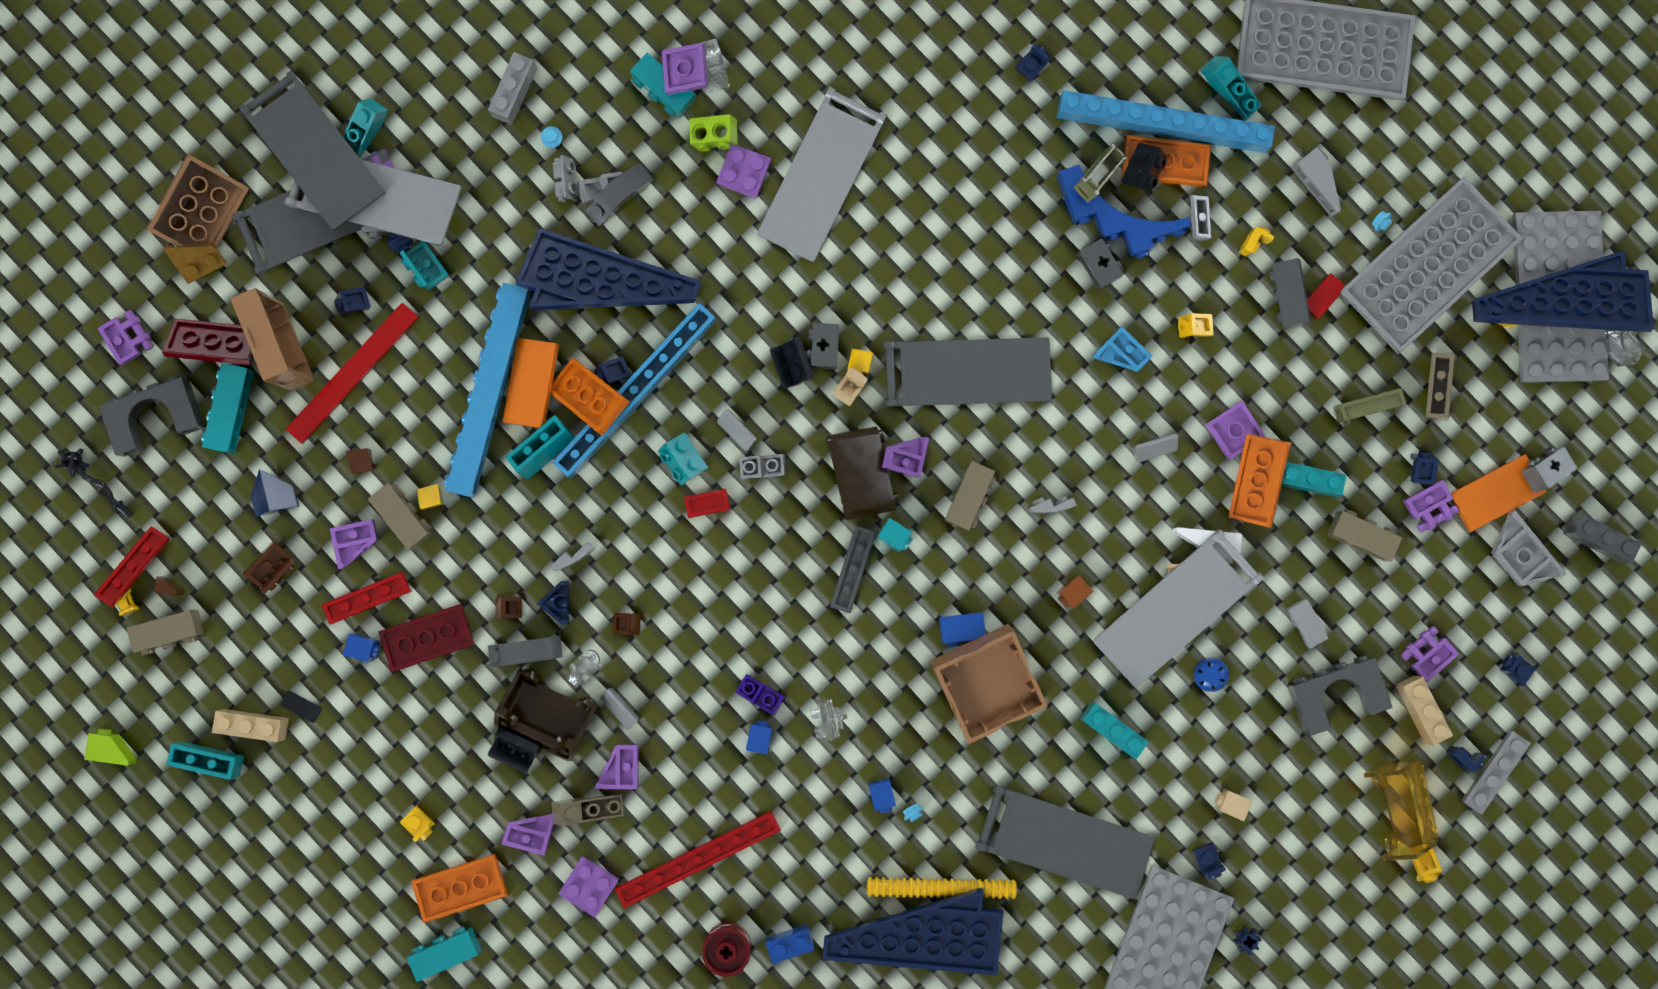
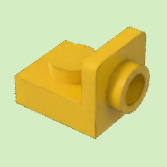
M1256 226L1249 232L1238 253L1245 257L1252 252L1255 253L1261 242L1269 244L1273 241L1274 236L1270 234L1271 232L1268 229Z
M1191 313L1180 316L1178 318L1179 337L1213 336L1212 314Z
M415 806L400 821L414 836L412 839L414 842L420 839L426 840L433 833L431 828L435 825L418 806Z
M1429 846L1411 851L1410 857L1418 873L1417 881H1425V883L1436 881L1442 872V868L1433 847Z

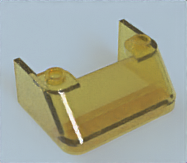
M1412 759L1376 766L1365 772V778L1371 777L1372 782L1378 788L1384 789L1392 830L1385 837L1386 847L1389 849V852L1382 856V861L1418 859L1435 847L1438 843V832L1421 760Z

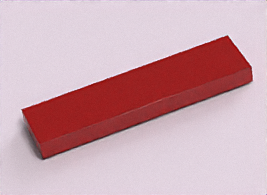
M150 526L94 593V596L111 608H114L170 541V538Z
M400 572L324 603L322 607L329 625H332L412 591L405 573Z

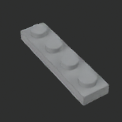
M1509 730L1461 801L1477 813L1483 814L1531 743L1516 732Z

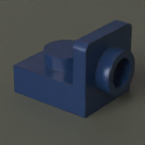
M1034 44L1030 51L1016 65L1015 69L1031 83L1048 64L1049 54L1042 46L1038 47Z
M365 287L339 291L334 300L336 311L340 312L342 318L347 317L348 313L369 310L371 307Z
M623 356L601 363L594 370V374L608 385L628 379L631 376Z
M1418 451V454L1411 453L1410 458L1414 460L1411 482L1435 485L1439 459L1434 457L1432 452Z
M1512 653L1504 658L1500 671L1520 686H1524L1536 668L1525 661L1522 654Z
M1451 746L1446 751L1464 771L1472 773L1481 769L1484 765L1483 761L1487 758L1484 754L1477 752L1472 756L1463 747Z
M1211 842L1192 850L1201 875L1205 878L1215 879L1222 875L1221 872L1226 871L1214 843Z

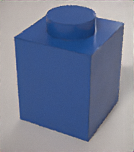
M355 633L349 634L343 655L364 662H373L380 653L379 640Z
M756 720V723H751L746 746L747 751L762 754L768 753L773 729L772 726H769V722Z
M886 778L868 783L874 810H879L880 813L892 811V807L896 806L890 779Z

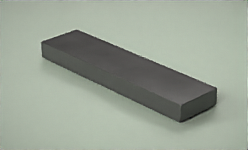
M855 525L830 604L831 608L851 613L876 531Z

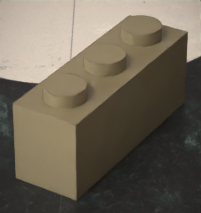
M1432 353L1426 420L1449 421L1455 354Z
M971 461L944 521L966 531H969L970 528L974 529L979 520L976 514L979 508H984L988 499L985 496L988 488L992 489L996 481V477L993 476L995 471Z
M387 483L369 497L368 501L407 550L413 551L433 535L430 531L431 526L424 518L420 519L416 514L418 512L416 506L411 501L407 502L403 497L405 493L399 485Z
M1348 509L1336 512L1326 534L1327 536L1382 561H1393L1402 537L1396 535L1397 531L1388 527L1382 529L1376 526L1377 522L1368 518L1362 520L1356 517L1357 513Z
M188 610L127 627L132 652H141L142 656L155 653V648L163 647V650L177 647L176 643L184 641V644L198 641L197 637L204 635L198 610Z

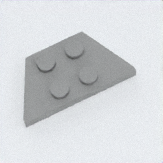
M1516 510L1509 511L1491 553L1518 586H1525L1534 582H1542L1550 578L1565 576L1567 573Z

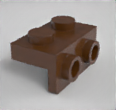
M272 541L243 572V575L260 587L263 594H266L268 590L273 591L280 582L279 579L283 574L288 575L294 568V556Z

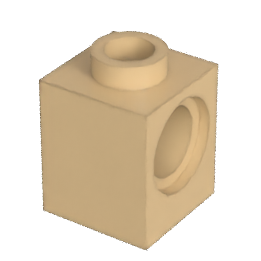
M1223 788L1222 792H1219L1215 798V808L1241 821H1245L1253 801Z

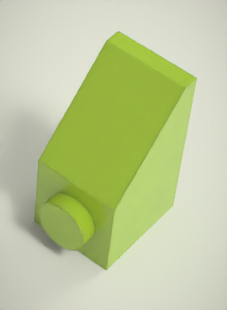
M98 729L97 732L88 733L84 760L126 766L137 763V758L119 734H112L110 729Z

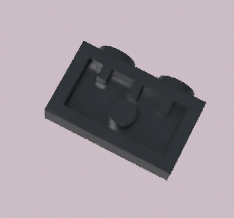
M800 337L793 338L783 345L770 348L771 356L784 389L801 385L814 378Z

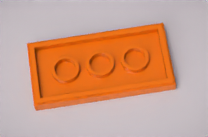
M1126 135L1124 155L1128 159L1122 164L1121 178L1139 142L1159 147L1167 156L1166 166L1161 170L1158 177L1159 183L1207 187L1211 144Z
M517 338L503 423L540 428L545 424L559 344Z
M574 357L552 383L551 395L601 436L604 435L630 403Z
M1249 433L1246 434L1228 518L1269 528L1273 526L1291 442Z
M1526 454L1451 492L1454 498L1452 502L1458 507V513L1468 532H1472L1546 493V490L1534 493L1523 476L1521 470L1528 466L1527 462L1530 461Z
M496 853L411 881L423 923L508 896Z

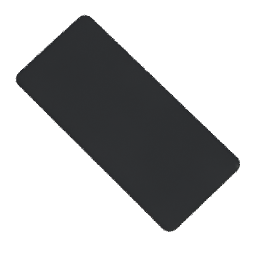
M290 690L281 703V706L312 723H315L322 710L318 705Z

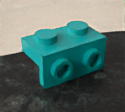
M421 241L407 252L404 250L400 252L403 257L400 261L408 271L410 269L415 274L413 279L420 288L424 287L429 291L449 277V274L426 242Z
M685 432L666 442L658 450L661 460L667 464L673 478L681 486L708 469V466Z

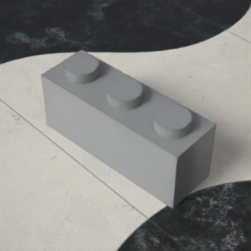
M513 52L488 108L493 118L513 125L537 71L534 60Z

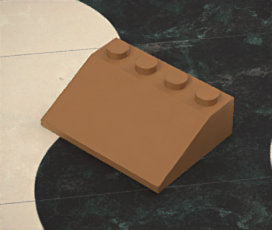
M187 154L145 230L176 246L215 244L217 247L233 219L232 214L237 212L249 187Z

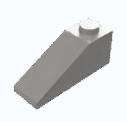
M1315 148L1291 169L1330 217H1333L1341 211L1331 164L1326 153Z

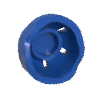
M1217 658L1203 659L1194 668L1195 683L1204 691L1216 692L1228 683V667Z

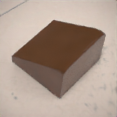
M364 448L346 451L352 474L374 471L371 449Z
M164 576L156 577L154 592L157 594H184V590Z
M496 597V619L522 618V597Z
M614 613L613 634L640 635L641 614Z

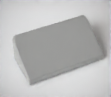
M1191 195L1193 239L1197 241L1211 239L1209 197Z
M729 409L723 411L717 423L745 451H748L757 442V438Z
M1175 433L1133 446L1132 449L1136 461L1142 462L1177 451L1178 434Z
M613 688L607 689L600 697V700L626 729H630L640 720Z

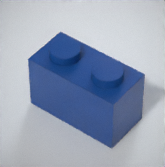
M983 612L938 617L941 642L943 644L947 643V647L960 646L961 641H968L969 643L986 635Z
M808 924L766 938V946L772 964L814 950V942Z

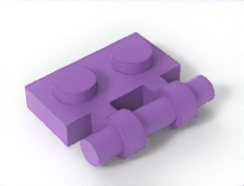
M132 310L124 313L127 319L125 322L122 323L119 318L115 317L97 328L117 362L122 366L141 355L137 348L138 346L143 345L146 351L154 347L150 341V335L147 332L145 333L140 325L139 317L135 316ZM133 329L137 337L132 339L127 332L128 330Z
M1443 480L1403 500L1413 520L1422 517L1423 522L1417 525L1421 533L1436 528L1438 523L1452 519L1453 515L1459 512L1456 505L1448 507L1447 502L1454 498ZM1439 508L1440 513L1432 517L1430 512Z
M1434 626L1427 631L1424 630L1420 637L1413 644L1409 643L1405 647L1406 650L1400 654L1405 661L1411 656L1416 659L1410 666L1418 676L1424 678L1425 682H1429L1459 655L1446 638H1441L1438 641L1434 639V636L1439 633ZM1427 643L1431 648L1422 654L1419 649Z

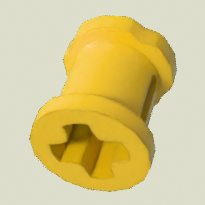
M131 589L117 603L120 610L119 616L139 610L131 596Z

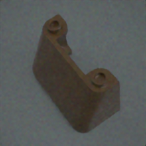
M877 426L826 436L843 505L845 522L896 511V506L899 505L897 492H892L888 470L882 468L884 453L881 443L885 442L883 431L878 430Z
M519 668L495 711L494 725L497 728L510 729L519 737L533 740L539 745L538 748L566 761H573L597 711L598 704L589 697L579 698L575 701L539 684L535 672Z

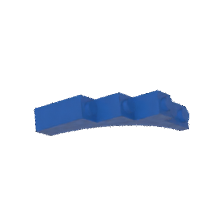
M1080 165L1059 171L1056 176L1072 223L1079 222L1080 225L1091 222L1093 218L1100 238L1103 240L1108 239L1109 242L1121 238L1120 235L1122 234L1130 258L1136 256L1137 259H1141L1150 255L1149 252L1154 248L1153 241L1154 244H1159L1166 241L1168 236H1182L1192 226L1189 217L1161 222L1138 219L1112 207L1099 195L1087 203L1073 188L1084 175Z

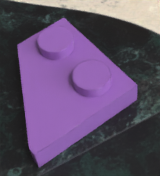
M919 437L887 446L882 468L911 477L921 478L929 438Z
M374 519L330 528L338 569H344L379 541Z
M552 814L509 822L502 845L545 856L554 826Z

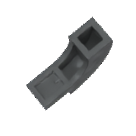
M637 164L619 175L601 190L585 211L598 226H602L623 204L642 193L654 179L641 164Z
M560 636L488 646L490 667L563 657Z

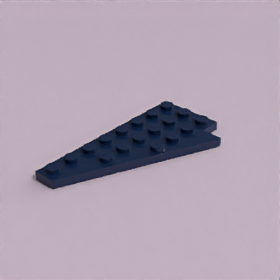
M539 228L516 280V286L535 292L529 304L530 310L695 303L701 287V281Z
M1625 251L1607 255L1476 298L1472 302L1473 322L1651 332L1654 329L1649 271L1626 269Z
M983 888L974 889L825 935L822 960L997 975L1004 913L1002 909L982 908L984 890Z

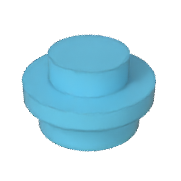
M547 127L541 133V141L548 148H556L562 142V133L556 127Z
M1382 211L1375 217L1372 225L1377 232L1385 231L1392 223V214Z
M916 803L904 810L905 821L910 820L914 822L921 818V812L924 811L923 807Z

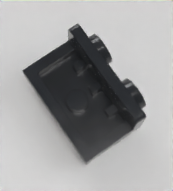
M1138 142L1121 179L1122 183L1140 188L1145 194L1150 195L1157 186L1161 170L1166 166L1167 156L1159 147Z
M499 727L495 733L494 743L488 752V756L526 774L536 758L539 745L529 738L517 736L510 729Z

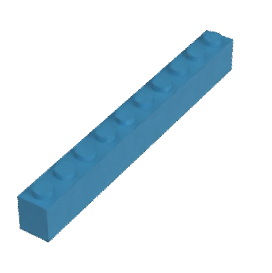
M1063 90L1059 98L1056 118L1259 153H1266L1272 147L1275 126L1066 90Z
M503 282L502 288L499 287L497 290V306L492 309L490 315L492 324L485 333L484 340L487 342L485 349H482L479 355V362H481L479 370H476L473 376L475 385L473 391H470L468 394L467 403H469V407L462 416L461 423L464 425L462 432H459L456 437V444L458 446L456 453H453L450 459L452 468L450 474H447L445 477V491L471 498L476 496L512 366L517 338L520 337L530 301L531 292L528 289Z
M699 303L618 390V393L630 403L604 435L601 436L587 424L552 463L568 478L572 479L717 322L716 317Z

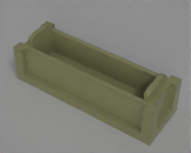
M1114 144L1110 145L1073 188L1089 203L1099 194L1098 191L1116 169L1128 158Z
M1402 388L1339 404L1334 406L1333 409L1337 423L1343 422L1344 425H1349V420L1392 408H1395L1396 412L1401 411V406L1406 405Z

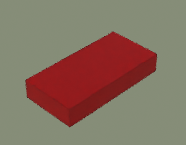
M1332 273L1328 274L1307 298L1310 314L1317 320L1340 296L1341 293L1339 291L1345 287Z
M726 489L684 497L688 518L730 510Z

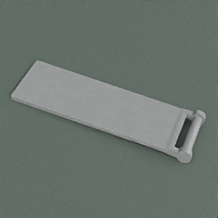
M829 87L825 98L757 232L758 236L811 262L815 261L887 117V114L883 112L878 113L835 92L836 89ZM834 100L875 120V126L829 105L830 101Z
M361 160L386 193L348 220V222L441 246L462 187L457 184ZM294 181L290 195L286 197L284 204L294 209L298 208L320 214L305 194L302 202L297 201L301 188Z
M1221 529L1215 531L1198 549L1093 640L1095 645L1135 688H1138L1244 594L1264 579V576L1260 572L1257 573L1224 537L1225 533ZM1218 542L1251 578L1247 583L1212 546L1214 543Z

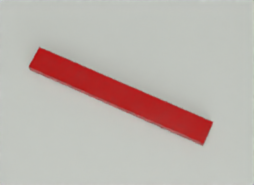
M401 303L285 430L301 444H304L419 317L404 303Z
M771 810L615 887V891L623 908H626L781 831V828Z

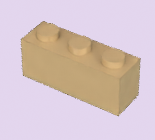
M1412 676L1395 685L1425 744L1434 746L1453 736L1423 677Z
M223 709L215 711L212 733L279 742L286 739L289 718Z

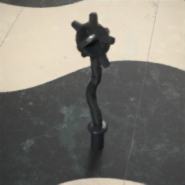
M80 448L77 452L67 453L58 450V454L62 458L61 462L54 464L55 468L63 467L66 471L70 472V477H74L76 471L85 481L102 488L109 502L113 505L112 509L117 510L125 518L129 519L134 514L123 504L122 500L117 501L113 497L111 489L105 482L95 479L84 472L82 467L88 468L90 465L83 462L81 457L83 449Z

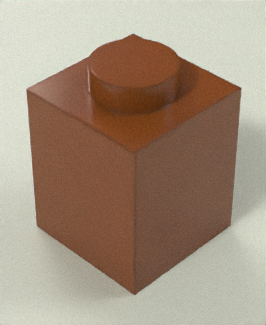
M1080 575L1074 576L1057 591L1060 595L1058 600L1065 608L1069 606L1073 609L1094 592Z

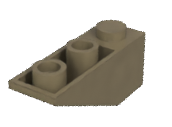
M622 794L551 802L553 824L560 826L624 816Z

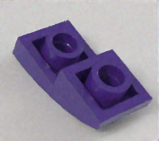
M748 674L745 675L735 692L773 716L776 715L786 698Z

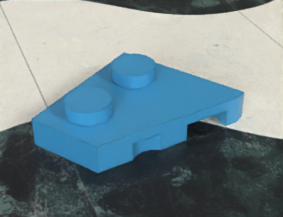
M1121 326L1092 357L1138 372L1153 356Z

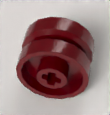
M724 922L712 927L706 935L702 948L703 961L706 967L715 975L722 977L735 976L742 972L747 966L751 955V938L742 926L733 922ZM724 946H728L729 951H725Z

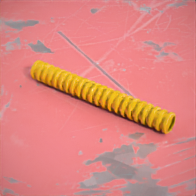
M869 877L867 879L868 897L875 895V897H878V895H882V897H885V895L899 897V895H902L905 898L906 895H909V898L916 896V898H919V896H923V898H926V896L933 898V896H936V898H940V896L947 898V896L952 897L978 888H983L984 899H988V897H991V899L998 897V899L1002 897L1008 899V897L1015 899L1017 895V884L1014 879L1011 882H1008V879H1005L1004 882L1001 879H998V881L991 879V881H988V879H984V881H981V879H977V881H974V879H970V881H967V879L963 881L957 879V881H954L952 878L950 881H947L946 878L943 881H940V878L933 880V878H930V880H926V878H923V880L916 878V880H913V878H909V880H906V878L892 880L891 877H889V880H885V877H882V880H879L878 877H875V879Z

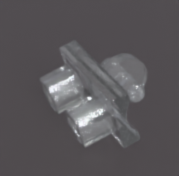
M594 650L585 651L569 666L572 672L567 677V680L575 686H578L582 680L586 682L601 667L599 664V654Z
M831 699L824 700L810 708L811 717L813 719L822 718L823 726L815 728L816 738L827 739V742L839 738L838 729L844 728L842 720L848 718L847 714L841 715L839 707L833 708Z

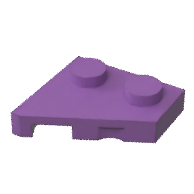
M617 744L595 789H638L639 744Z

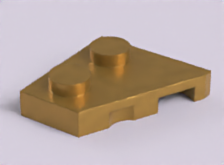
M190 244L178 247L167 245L164 247V251L187 284L227 263L215 244H203L201 246Z

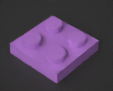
M703 43L662 50L666 94L671 95L708 88L706 54Z
M737 145L730 146L731 148L727 153L716 184L757 199L771 163V158Z
M1240 401L1205 424L1228 461L1243 452L1247 433L1266 437L1243 401Z
M582 856L558 894L591 916L596 917L619 878L585 856Z

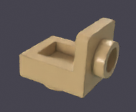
M850 367L832 395L848 406H851L868 378L860 371Z

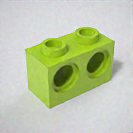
M732 115L689 119L690 144L698 151H709L710 148L714 147L730 149V146L738 145L737 119ZM727 129L725 136L721 137V132ZM704 131H707L706 136L703 139H700L701 134Z

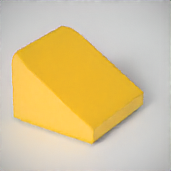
M852 349L847 370L852 367L862 374L868 375L873 352Z
M439 484L417 489L420 510L444 505Z

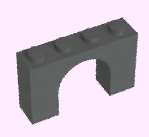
M173 376L168 378L166 383L148 385L146 390L141 392L139 390L131 391L126 394L127 397L121 399L112 398L107 400L106 404L99 406L116 456L126 457L145 450L137 428V417L145 405L154 401H161L167 406L177 433L187 435L206 428L188 379Z
M1366 655L1358 656L1350 664L1341 662L1333 665L1334 669L1326 671V669H1321L1313 672L1314 676L1297 677L1293 679V683L1287 685L1305 735L1312 736L1331 729L1323 707V695L1326 688L1337 680L1345 679L1354 685L1366 714L1373 715L1393 708L1375 658L1367 657Z

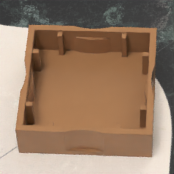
M256 288L230 298L263 381L289 391L315 382L283 302L270 298L266 293Z
M1009 624L930 661L968 744L996 732L1010 722L1021 720L1048 707L1036 679L1029 671L1026 656L1018 638Z

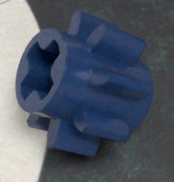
M387 232L389 238L386 239V242L394 254L398 251L404 250L407 252L411 249L409 247L413 243L411 238Z
M1244 925L1243 930L1239 932L1234 931L1237 935L1236 939H1233L1232 942L1239 944L1237 950L1240 953L1245 949L1251 955L1252 950H1259L1258 942L1262 941V939L1255 936L1257 930L1252 928L1249 932L1248 928Z

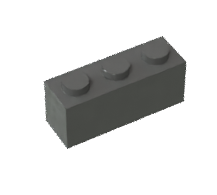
M1295 258L1272 263L1273 269L1269 270L1271 282L1276 284L1273 296L1275 303H1279L1280 311L1277 312L1279 324H1283L1284 328L1311 324L1301 260Z
M1585 514L1572 515L1563 532L1564 535L1618 563H1633L1642 543Z

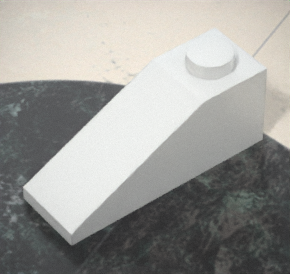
M1178 527L1172 530V533L1196 548H1199L1215 532ZM1224 532V537L1240 553L1242 534ZM1218 542L1214 543L1212 546L1226 562L1233 564V558Z

